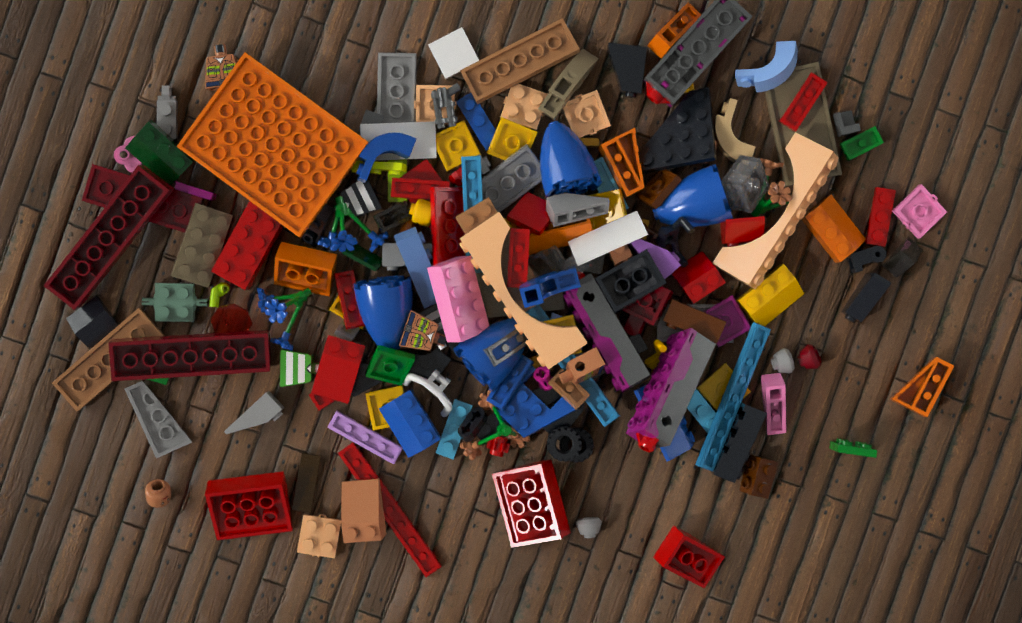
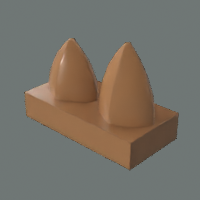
M558 373L548 382L575 410L590 396L581 385H574L572 380L562 384Z

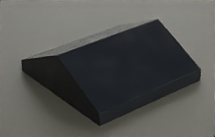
M98 295L66 318L74 334L89 349L119 325Z

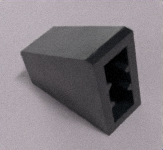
M608 43L607 51L620 93L625 94L627 98L640 96L647 47Z
M865 273L841 311L845 314L844 318L852 323L863 322L889 288L891 282L876 273Z

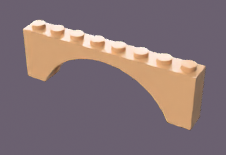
M796 132L785 148L791 159L794 171L792 200L789 201L785 212L778 222L761 237L740 246L722 247L713 261V264L718 269L753 289H756L763 282L767 270L773 266L774 259L784 249L785 242L794 233L797 223L805 216L806 209L816 199L818 190L826 183L827 176L838 163L839 157L834 151Z
M498 212L461 237L460 240L462 242L459 245L465 253L469 252L473 259L470 261L476 270L481 269L484 274L481 277L487 286L491 284L494 288L493 295L496 300L504 303L506 308L503 310L509 319L512 317L515 319L517 324L514 326L520 335L525 334L528 339L525 341L531 351L536 350L539 355L537 357L538 362L542 367L546 366L549 370L588 342L576 325L556 326L539 321L526 313L512 298L504 282L501 268L502 248L510 227L501 213Z

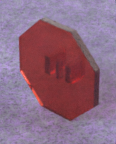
M234 303L218 307L210 320L215 333L248 331L252 326L248 310Z

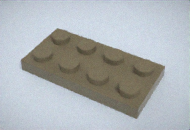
M195 203L171 276L209 288L213 276L211 270L220 255L233 215Z

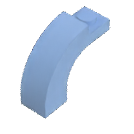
M796 41L776 42V52L773 60L762 68L735 70L737 86L746 88L755 86L756 92H764L776 88L785 82L796 67L798 57Z

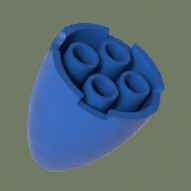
M559 121L549 123L542 139L540 152V172L546 199L547 197L563 193L581 195L589 189L591 191L596 190L601 185L602 180L597 166L584 143L564 123Z
M716 164L700 169L682 179L664 200L663 204L657 209H652L655 219H659L661 223L672 225L679 217H685L693 227L723 223L726 219H734Z
M404 275L377 277L376 279L369 280V282H366V280L355 282L353 285L359 313L373 341L377 346L381 345L396 350L399 349L410 310H412L413 291L411 277L404 279Z
M514 318L492 323L479 335L460 342L453 348L457 357H462V362L470 373L483 386L486 384L489 386L490 392L494 391L510 374L525 349L523 347L495 367L483 351V349L516 329L514 325L517 322ZM519 332L492 350L496 360L522 343L516 341V336L520 334ZM503 344H507L509 346V350L507 352L502 351L501 346Z

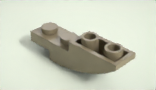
M582 49L548 90L549 93L539 106V111L555 120L574 92L578 91L599 58Z

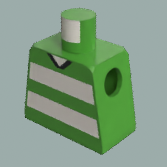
M287 349L280 350V387L313 382L314 374H317L319 363H314V355L289 351Z

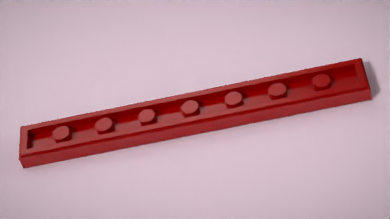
M354 442L338 452V455L356 480L379 478ZM380 479L385 521L424 576L428 577L442 567V565Z

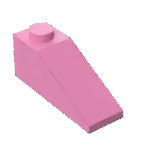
M781 373L761 375L764 412L767 413L765 417L767 435L786 433V388Z

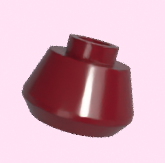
M808 344L799 352L800 356L797 358L801 367L819 369L822 365L820 355L814 345Z

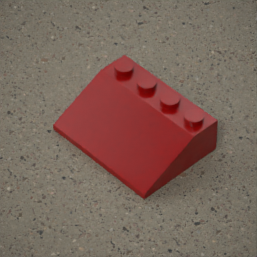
M551 459L492 474L511 548L558 540L571 533Z
M284 471L209 480L207 482L205 497L217 540L293 531Z

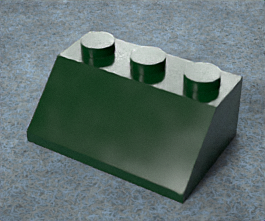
M152 120L148 121L125 147L135 158L170 186L194 162V159L176 147L178 143Z

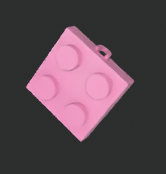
M919 184L892 210L902 221V224L917 239H920L947 213L937 201L938 198L934 194H930L922 184Z

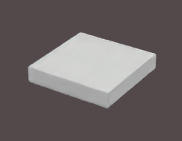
M462 27L428 44L445 79L460 73V70L479 61Z

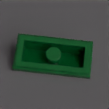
M358 244L354 245L355 249L353 251H349L346 248V251L342 252L347 257L375 272L379 270L382 264L381 257Z

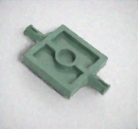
M156 282L154 297H142V301H149L142 302V306L153 305L155 321L194 322L197 306L208 307V303H201L208 302V299H197L194 283Z

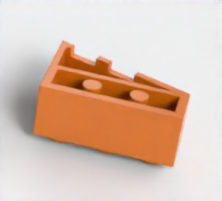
M635 128L598 147L618 188H621L624 199L644 189Z
M934 357L889 400L923 417H928L954 365Z

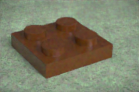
M668 170L657 171L644 185V189L637 193L636 197L657 209L682 180L678 175Z

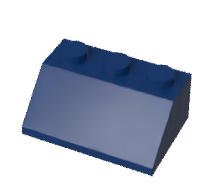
M412 389L379 408L408 458L441 440L440 434Z

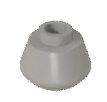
M786 348L780 349L771 359L773 369L779 373H792L795 368L792 355Z
M598 517L580 518L576 522L580 535H584V538L596 537L595 534L599 533L602 524Z

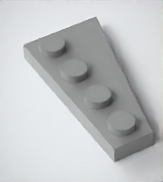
M144 381L125 388L156 459L192 443L191 439Z

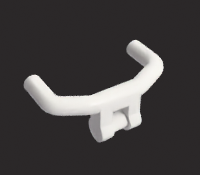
M437 369L428 379L414 373H409L403 385L408 386L411 381L423 385L439 398L444 406L441 416L447 417L453 407L443 390L451 380L447 377L444 378ZM436 380L441 385L438 386L433 381Z

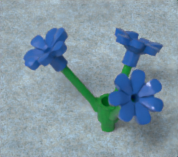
M343 196L335 198L337 205H335L336 211L332 231H329L328 237L322 236L317 244L325 248L330 247L332 251L339 249L340 252H345L346 248L349 251H353L355 249L354 245L358 242L356 238H353V235H347V231H345L344 216L347 215L368 233L367 236L372 240L369 249L371 252L378 247V244L381 246L389 235L386 231L379 235L373 230L371 231L347 208ZM340 218L341 231L338 234V238H336V228Z
M257 288L260 300L258 301V307L261 308V313L265 312L266 315H271L269 318L271 323H274L276 320L280 324L283 323L284 318L287 317V312L285 311L287 307L292 304L296 305L286 332H283L281 338L270 339V342L293 351L294 346L288 341L291 335L290 331L303 303L307 300V297L312 295L311 290L307 288L303 292L299 291L290 295L266 296L264 289ZM284 299H291V300L288 301L287 303L282 302V303L279 304V301H278V300H284Z

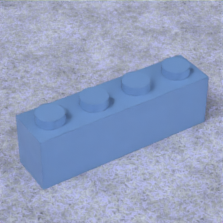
M416 227L394 235L396 244L423 307L427 308L436 304L427 267L432 266L429 260L433 258L429 248L424 249L423 243L426 241L422 232L418 233Z

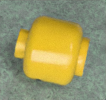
M418 199L416 204H411L409 214L412 215L414 223L427 227L431 225L430 201Z

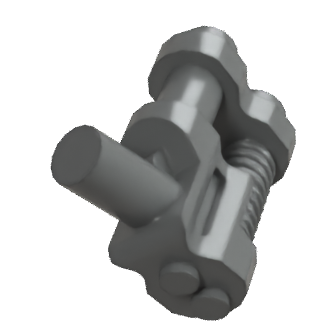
M458 83L448 89L440 87L437 91L431 92L436 118L434 121L438 128H445V123H448L449 127L456 126L458 121L454 112L456 104L451 100V96L461 90ZM442 107H446L447 118L442 117Z

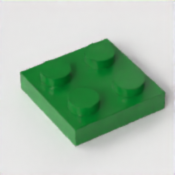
M378 345L365 371V377L402 386L415 361V354Z
M839 438L836 439V442L830 441L829 449L836 452L877 457V450L873 449L872 445L866 442L855 441V444H853V442Z

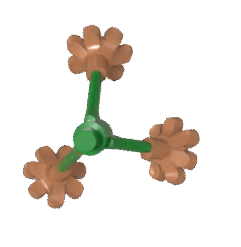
M759 158V164L766 167L764 172L766 176L758 204L751 213L753 217H759L766 211L789 204V201L792 200V196L788 195L791 193L789 187L784 188L785 182L780 181L778 185L772 182L768 190L770 199L767 201L764 198L769 176H772L773 169L783 167L784 163H775L768 159ZM814 200L810 205L817 206V203Z
M490 390L487 391V395L485 393L479 395L482 400L478 402V405L484 410L491 409L494 411L500 425L497 427L495 434L482 440H477L475 437L472 441L460 443V448L465 449L463 454L466 457L469 456L470 460H474L476 456L479 457L482 454V451L479 449L482 444L501 435L506 436L507 440H511L510 445L513 448L517 444L519 448H524V441L529 442L531 439L530 436L523 438L512 426L510 427L505 424L497 407L486 401L491 393Z

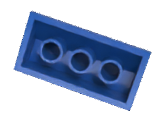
M650 380L642 383L634 390L638 401L642 399L644 395L643 390ZM683 416L671 445L660 447L667 462L694 446L695 438L693 433L688 431L686 427L687 421L685 416Z

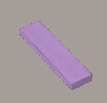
M338 410L327 427L392 464H395L403 449L401 445Z

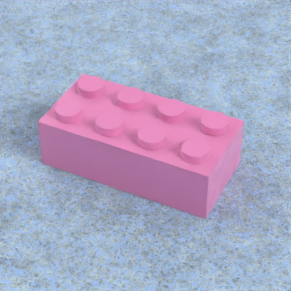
M471 255L454 257L427 267L447 342H463L479 335L489 327L475 269L470 261L472 259Z

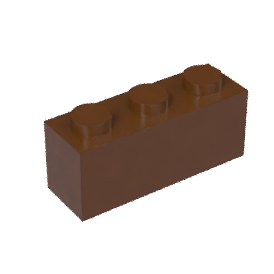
M672 299L663 320L667 322L666 326L677 330V327L684 330L692 328L716 344L727 322L675 299Z

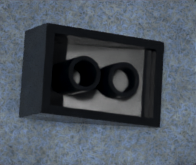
M647 249L595 278L614 314L631 306L666 284L664 277Z

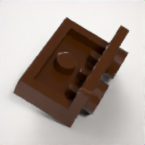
M750 454L739 490L752 496L768 499L778 462Z

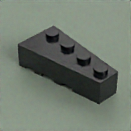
M741 403L713 472L711 471L713 475L733 483L740 479L743 472V464L749 458L750 449L767 415L766 412Z

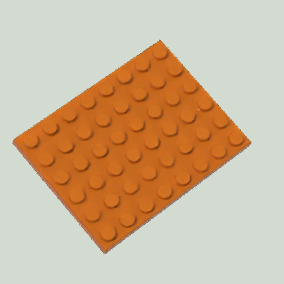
M244 52L176 147L301 238L359 159L360 153L369 142Z

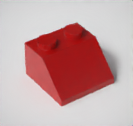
M765 216L726 219L725 222L720 223L722 244H727V247L739 246V243H749L764 234Z
M702 251L687 260L688 265L686 267L680 266L671 273L690 304L696 303L726 283L716 267Z

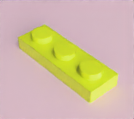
M357 160L351 168V173H356L359 164L364 162ZM374 161L370 174H382V171H389V175H400V172H406L407 165L397 162Z

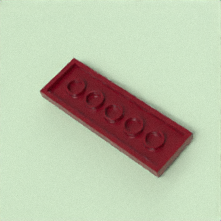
M92 164L81 201L105 208L130 175ZM174 189L149 222L185 233L195 203L202 205L204 198Z

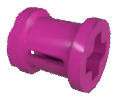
M540 366L534 371L533 376L539 382L540 389L549 391L552 387L548 382L553 377L550 376L551 372L546 366Z

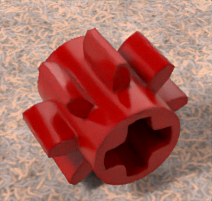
M499 436L488 441L486 448L490 449L489 454L503 457L504 452L508 453L510 443H507L508 438Z

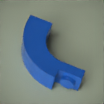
M386 133L372 139L359 155L358 160L364 163H360L356 174L359 176L357 180L363 183L367 181L375 159L382 154L391 153L408 159L416 138L403 133Z
M576 267L533 278L520 285L519 290L524 308L544 303V299L551 295L579 288L581 285Z

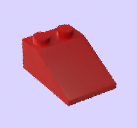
M328 335L311 394L348 404L365 346Z
M673 525L653 558L663 568L705 589L725 556Z

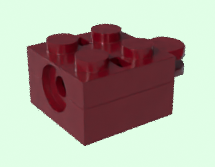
M661 286L625 308L623 311L629 313L624 324L626 333L629 335L641 334L646 322L657 326L674 291Z

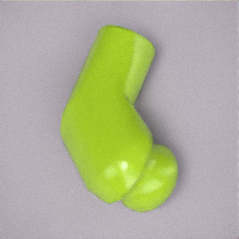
M221 282L211 289L209 307H219L220 297L230 291V286L227 283Z

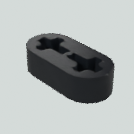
M481 407L473 408L458 428V434L465 442L474 440L487 422L488 417Z

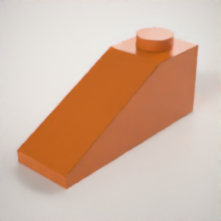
M688 2L655 35L647 46L662 58L697 21L701 14Z

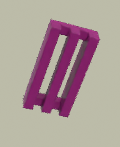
M176 182L174 187L176 190L211 201H215L217 194Z

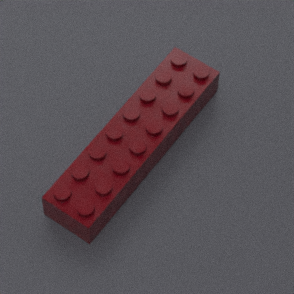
M144 164L138 165L47 280L44 287L73 310L82 307L174 188Z
M269 330L111 339L108 342L111 381L270 372Z

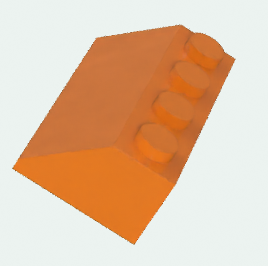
M590 218L553 227L551 222L540 236L530 232L529 255L569 246L568 241L592 231ZM511 223L512 228L524 229L518 225Z

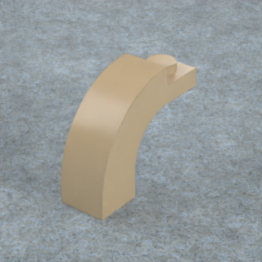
M730 98L727 103L724 102L720 113L723 116L717 114L714 117V138L718 142L719 150L725 157L734 163L747 167L751 163L755 146L743 143L734 136L731 129V121L738 100Z

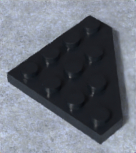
M709 87L689 91L638 153L642 174L716 160L711 92Z

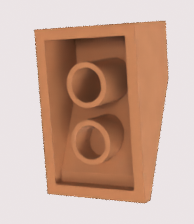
M380 478L342 481L341 526L344 543L381 541L386 536Z

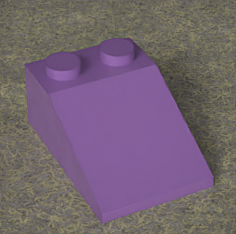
M642 239L627 244L636 255L647 249L664 279L681 266L678 262L680 258L673 251L669 252Z

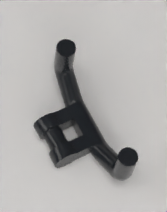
M679 217L672 225L659 228L657 246L664 248L671 244L672 251L680 258L678 262L682 267H686L688 261L680 252L678 244L679 229L683 226L688 234H692L695 229L685 217Z

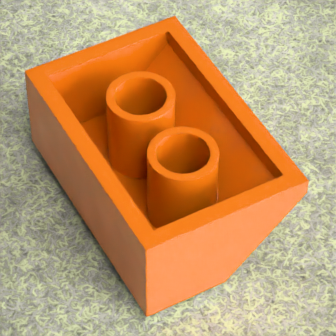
M831 194L808 211L801 219L835 263L842 262L866 240Z
M281 242L275 256L274 284L302 291L309 288L312 293L330 297L337 265V254Z

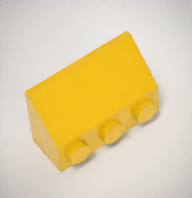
M780 264L764 277L763 282L756 289L750 288L736 302L752 322L766 326L803 296L804 292L789 269L784 264Z

